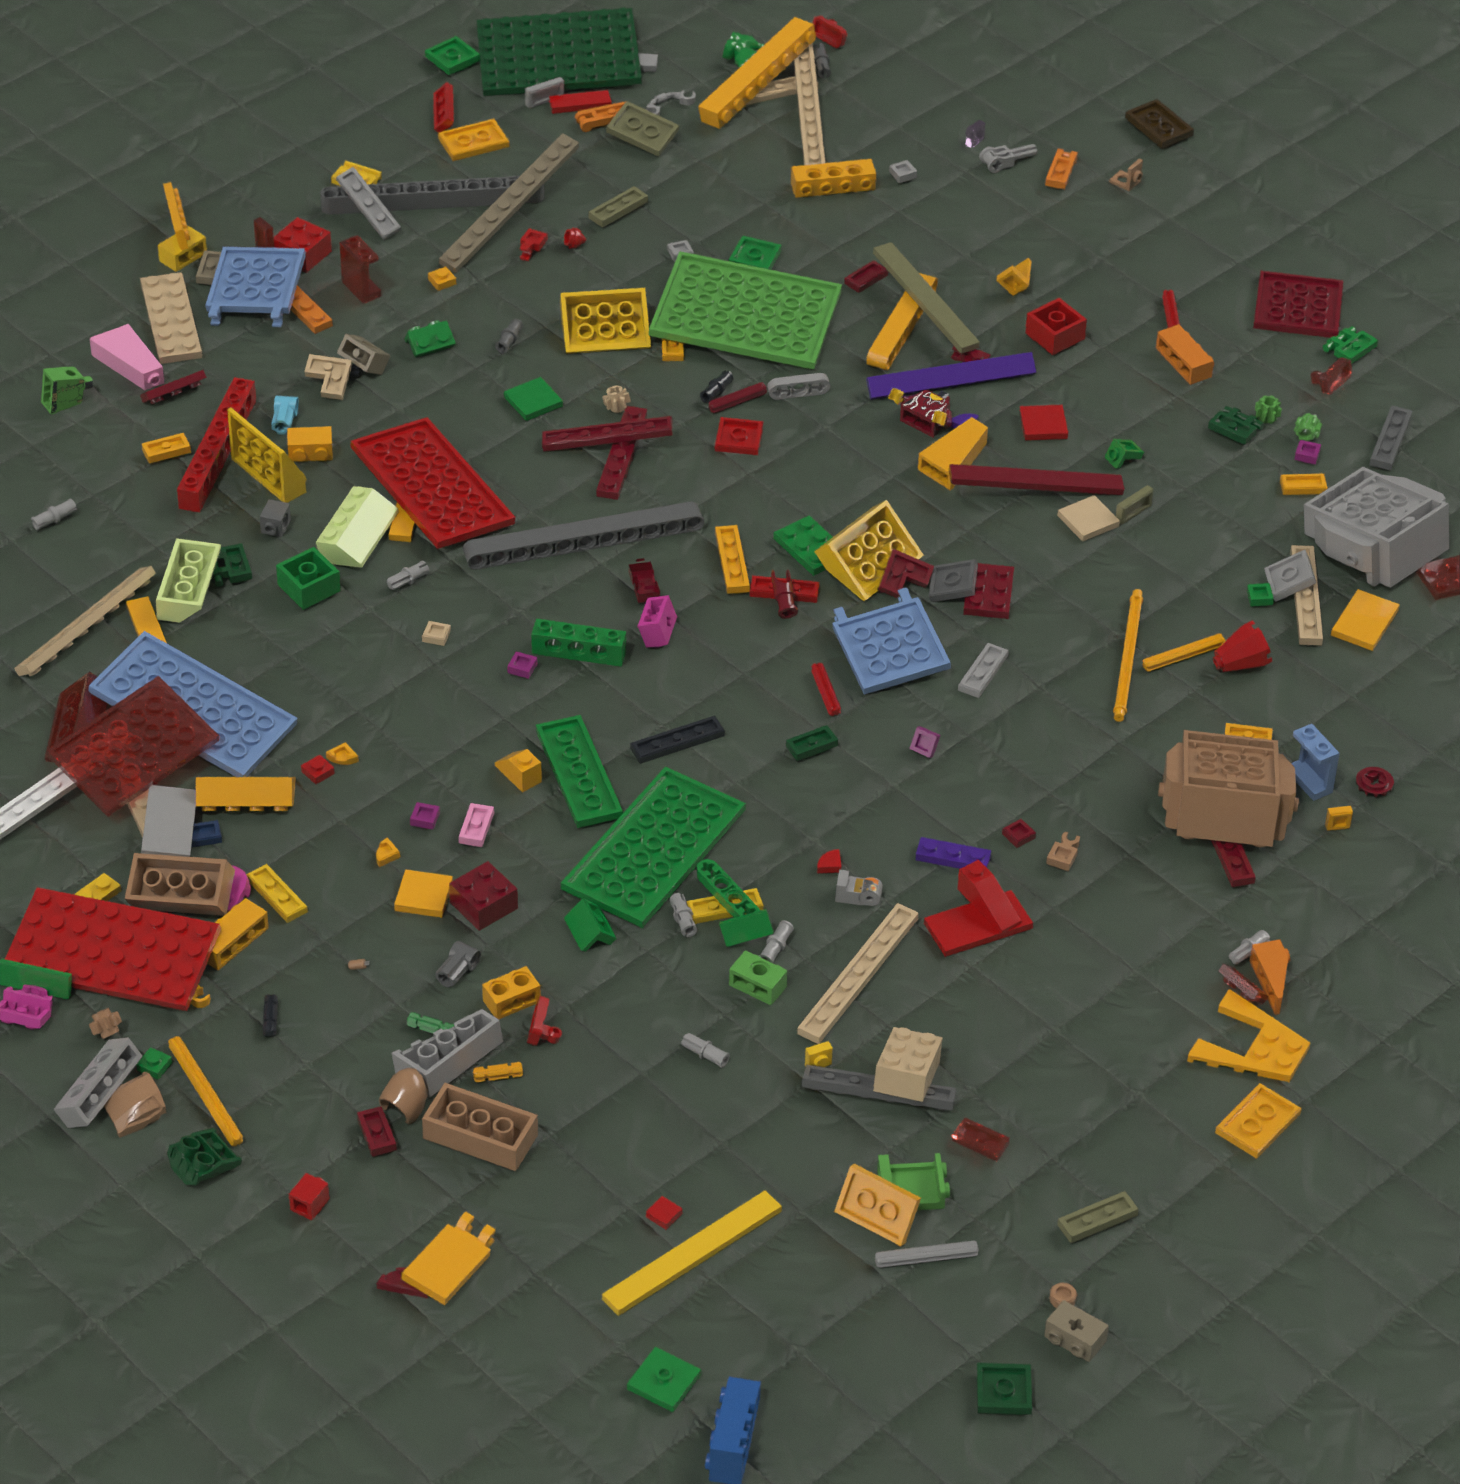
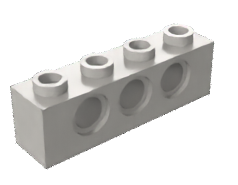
M129 1037L108 1040L56 1105L54 1111L67 1128L88 1126L141 1059V1053Z

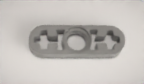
M814 373L774 378L769 381L767 389L772 399L780 400L825 394L830 389V382L826 374ZM796 384H804L802 388L794 389Z

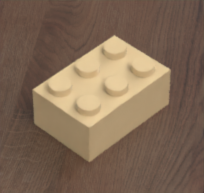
M893 1027L876 1065L873 1091L923 1102L940 1063L943 1037H938L931 1033L910 1031L907 1028Z

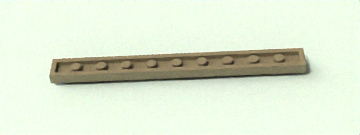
M562 133L439 258V264L457 273L578 150L579 142Z

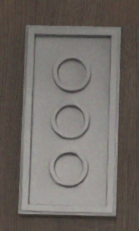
M149 785L141 854L190 857L196 807V790Z

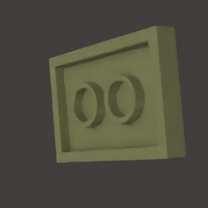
M628 101L625 102L606 127L607 133L658 157L679 131V125Z

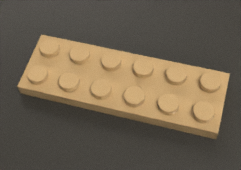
M182 272L140 278L159 363L164 364L202 358V350Z

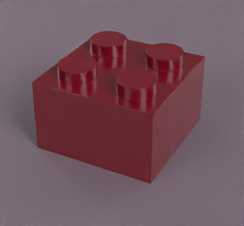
M489 861L449 883L450 904L479 931L518 909V889Z

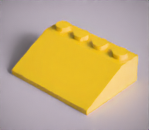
M645 288L560 294L561 321L566 354L651 348Z
M232 408L227 409L232 460L282 502L288 503L305 494L306 476L290 457Z
M887 500L872 507L814 551L826 570L862 601L867 600L878 591L877 588L893 549L917 559L924 556Z

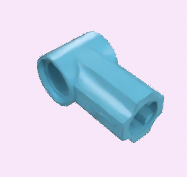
M275 396L272 430L276 431L277 434L285 435L287 428H291L293 418L298 414V397Z

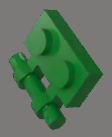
M1351 326L1341 330L1336 337L1332 336L1329 338L1326 344L1323 345V350L1325 352L1334 350V356L1351 365L1376 348L1378 339L1363 330L1356 334L1355 327Z

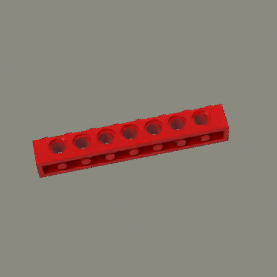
M236 377L232 380L177 488L179 509L201 512L231 452L227 409L232 408L247 420L256 403L255 381Z

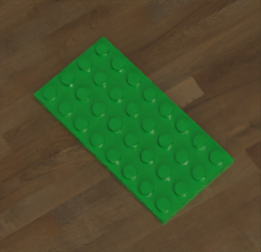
M665 766L563 879L561 890L580 899L584 898L599 905L601 909L643 928L746 810V803Z

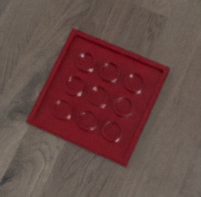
M1261 270L1253 329L1328 338L1336 337L1339 331L1344 280Z

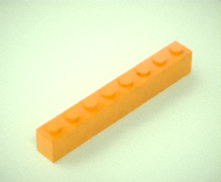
M794 17L698 106L701 122L718 129L729 122L735 114L816 40L814 24Z

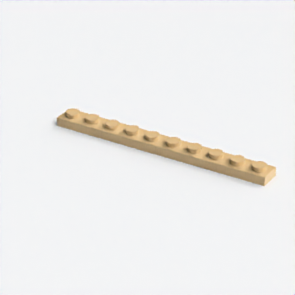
M811 44L794 59L804 165L825 163L813 44Z

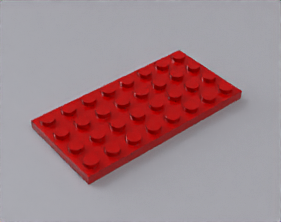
M428 417L351 440L350 448L437 549L515 524L516 517Z
M37 887L5 960L71 973L72 988L187 1011L219 936L221 927L219 923Z

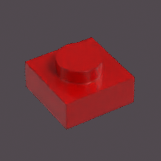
M321 755L301 765V772L315 785L335 774L334 767Z

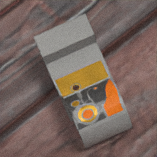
M839 870L835 902L869 906L877 905L881 898L882 882L874 877L860 878L849 876V871Z

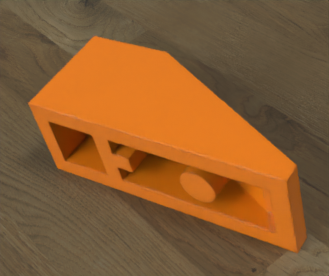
M1280 939L1252 944L1250 963L1275 1015L1280 1014L1287 964L1290 962L1289 951L1287 948L1284 949Z

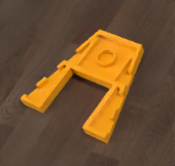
M1229 989L1219 1004L1218 1012L1261 1029L1245 1057L1198 1038L1188 1054L1187 1061L1191 1063L1194 1060L1207 1062V1066L1216 1068L1219 1065L1233 1067L1234 1071L1244 1073L1245 1070L1258 1073L1257 1076L1290 1082L1306 1056L1311 1042Z

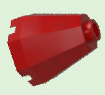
M1253 620L1241 625L1214 651L1213 662L1218 670L1222 669L1223 672L1259 668L1273 662L1272 657L1267 658V654L1271 653L1262 631L1259 627L1256 629L1252 627L1255 624Z

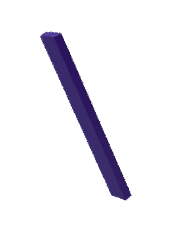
M1032 352L872 376L867 377L866 382L870 400L888 397L892 388L901 390L905 395L922 392L923 390L931 391L1034 375L1036 368Z

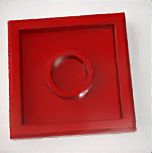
M1063 405L1020 406L1019 414L1025 440L1068 439Z
M720 417L715 451L758 455L764 421Z

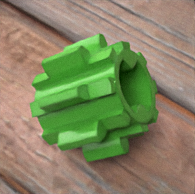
M1265 395L1260 398L1259 402L1255 404L1258 420H1261L1264 424H1272L1276 421L1277 417H1281V402L1272 395Z
M1307 413L1297 418L1294 432H1296L1300 440L1309 442L1319 437L1322 423H1320L1316 415Z

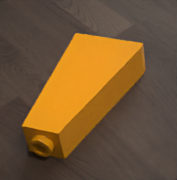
M971 417L921 451L918 459V470L948 490H952L955 485H952L950 482L949 465H971L987 444L988 427Z

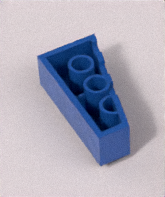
M729 1377L727 1386L721 1388L719 1403H722V1405L716 1411L715 1431L712 1430L710 1453H707L705 1469L709 1470V1481L725 1484H742L760 1401V1381Z

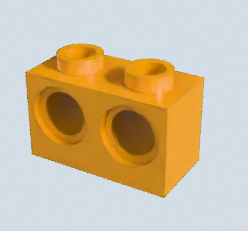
M527 966L482 984L483 1002L495 1018L501 1019L535 1005L539 996H541V986Z

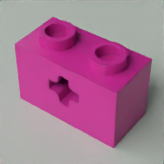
M669 595L648 598L638 624L646 648L668 645L677 619Z

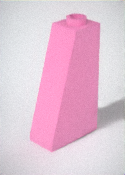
M129 324L90 337L92 356L143 390L164 384L162 365Z

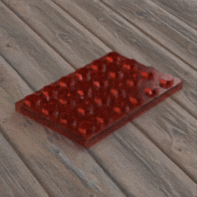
M157 676L49 748L47 756L109 817L147 791L150 786L157 784L217 743L219 735L170 686Z

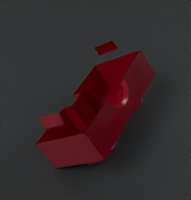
M645 558L636 559V562L645 561ZM651 561L629 564V576L632 585H634V592L638 603L646 602L648 598L660 597V589L657 581H655Z

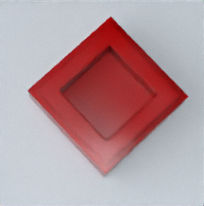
M661 1196L646 1211V1218L665 1230L682 1215V1208L664 1196Z

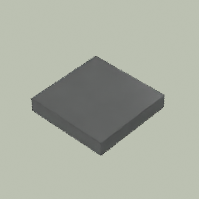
M976 559L934 566L929 590L930 601L936 602L973 596L978 568Z

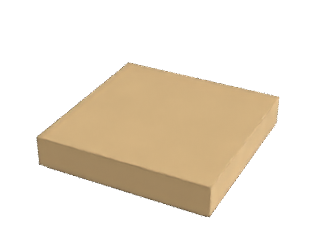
M1095 495L1059 509L1057 515L1082 541L1117 528L1120 524V520Z

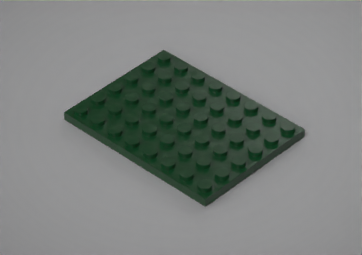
M622 7L608 10H583L580 12L545 13L541 15L476 20L483 96L525 93V88L559 77L564 80V90L642 84L632 8Z

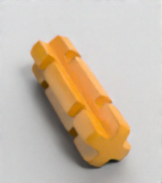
M513 1062L510 1066L505 1063L490 1065L486 1069L483 1066L473 1068L475 1082H484L485 1079L489 1081L508 1079L511 1075L513 1078L523 1076L521 1062Z

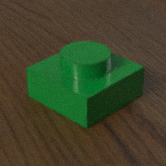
M1270 583L1247 584L1250 606L1273 605L1274 598Z
M150 1047L136 1064L137 1071L141 1073L147 1072L151 1077L159 1080L172 1064V1056Z

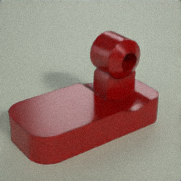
M823 16L814 17L812 24H814L815 36L835 48L845 45L847 32L844 28L837 25L834 19L828 20Z
M543 996L538 998L527 1038L528 1044L537 1046L540 1038L556 1044L561 1038V1029L543 1024L550 998Z

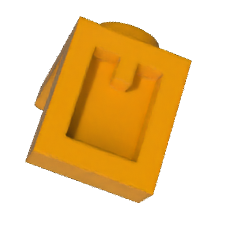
M1027 258L1015 267L1012 265L997 275L996 281L1012 296L1025 291L1029 286L1032 261Z

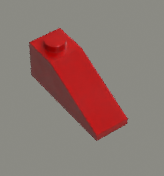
M979 859L959 869L957 889L1001 934L1021 924L1020 917L997 879Z

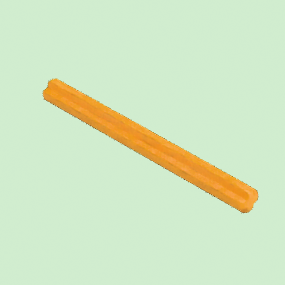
M181 1037L170 1038L168 1041L170 1050L230 1145L235 1147L243 1142V1135Z

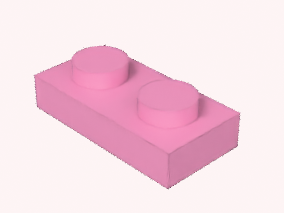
M470 804L459 834L460 844L483 846L494 815V807Z

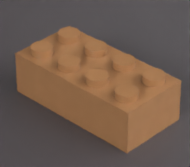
M134 853L125 900L131 906L155 911L225 916L228 910L235 869L226 859Z
M444 1083L422 1118L423 1139L516 1171L538 1136V1115Z

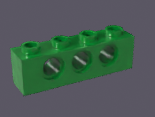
M536 618L531 634L532 654L622 667L626 654V631Z

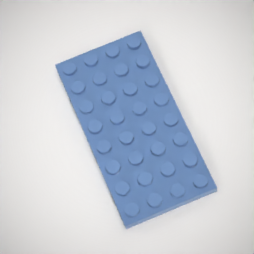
M146 631L135 639L88 688L89 693L235 777H247L297 725L298 719Z

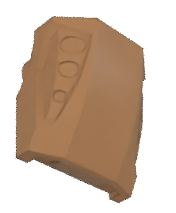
M143 1072L141 1076L119 1086L104 1105L115 1125L119 1138L144 1129L149 1123L156 1122L161 1115L166 1113V1106L161 1093L151 1075L147 1072Z

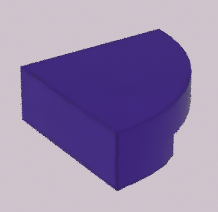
M969 413L957 415L952 418L950 427L957 428L971 417L979 421V415Z

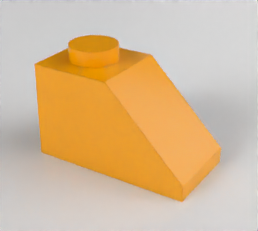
M528 749L513 752L495 762V766L521 792H525L542 782L541 762Z

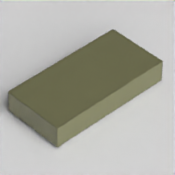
M1147 485L1117 504L1116 517L1120 520V525L1152 505L1153 488Z

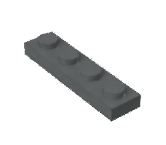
M1391 405L1370 459L1371 466L1387 470L1392 469L1411 420L1412 410Z

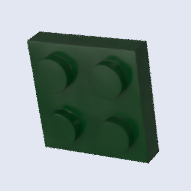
M977 1363V1413L1032 1414L1031 1364Z

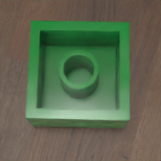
M315 547L276 565L278 586L302 609L308 608L341 591L339 570Z

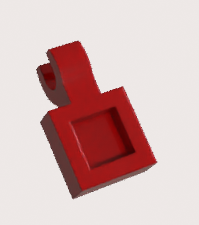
M529 228L520 239V250L523 251L520 259L529 261L533 250L540 251L548 241V233Z

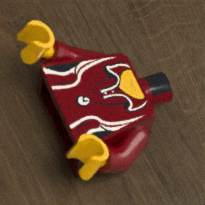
M892 388L888 399L894 400L897 405L901 406V422L933 438L942 427L949 428L951 426L950 397L946 392L942 391L937 395L929 390H923L917 395L906 397L901 390Z

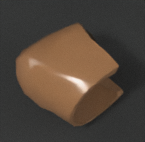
M405 1068L393 1075L379 1098V1103L383 1110L386 1111L389 1102H391L403 1112L406 1117L405 1123L410 1125L416 1121L423 1111L427 1098L423 1076L415 1068Z

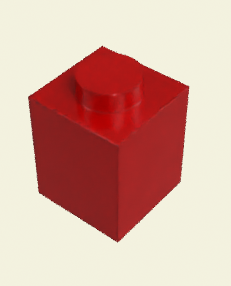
M308 1173L301 1178L289 1193L290 1210L310 1220L315 1218L329 1200L328 1183L322 1178L314 1177Z

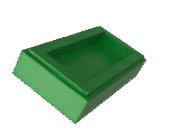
M767 909L724 920L719 924L726 947L774 934Z

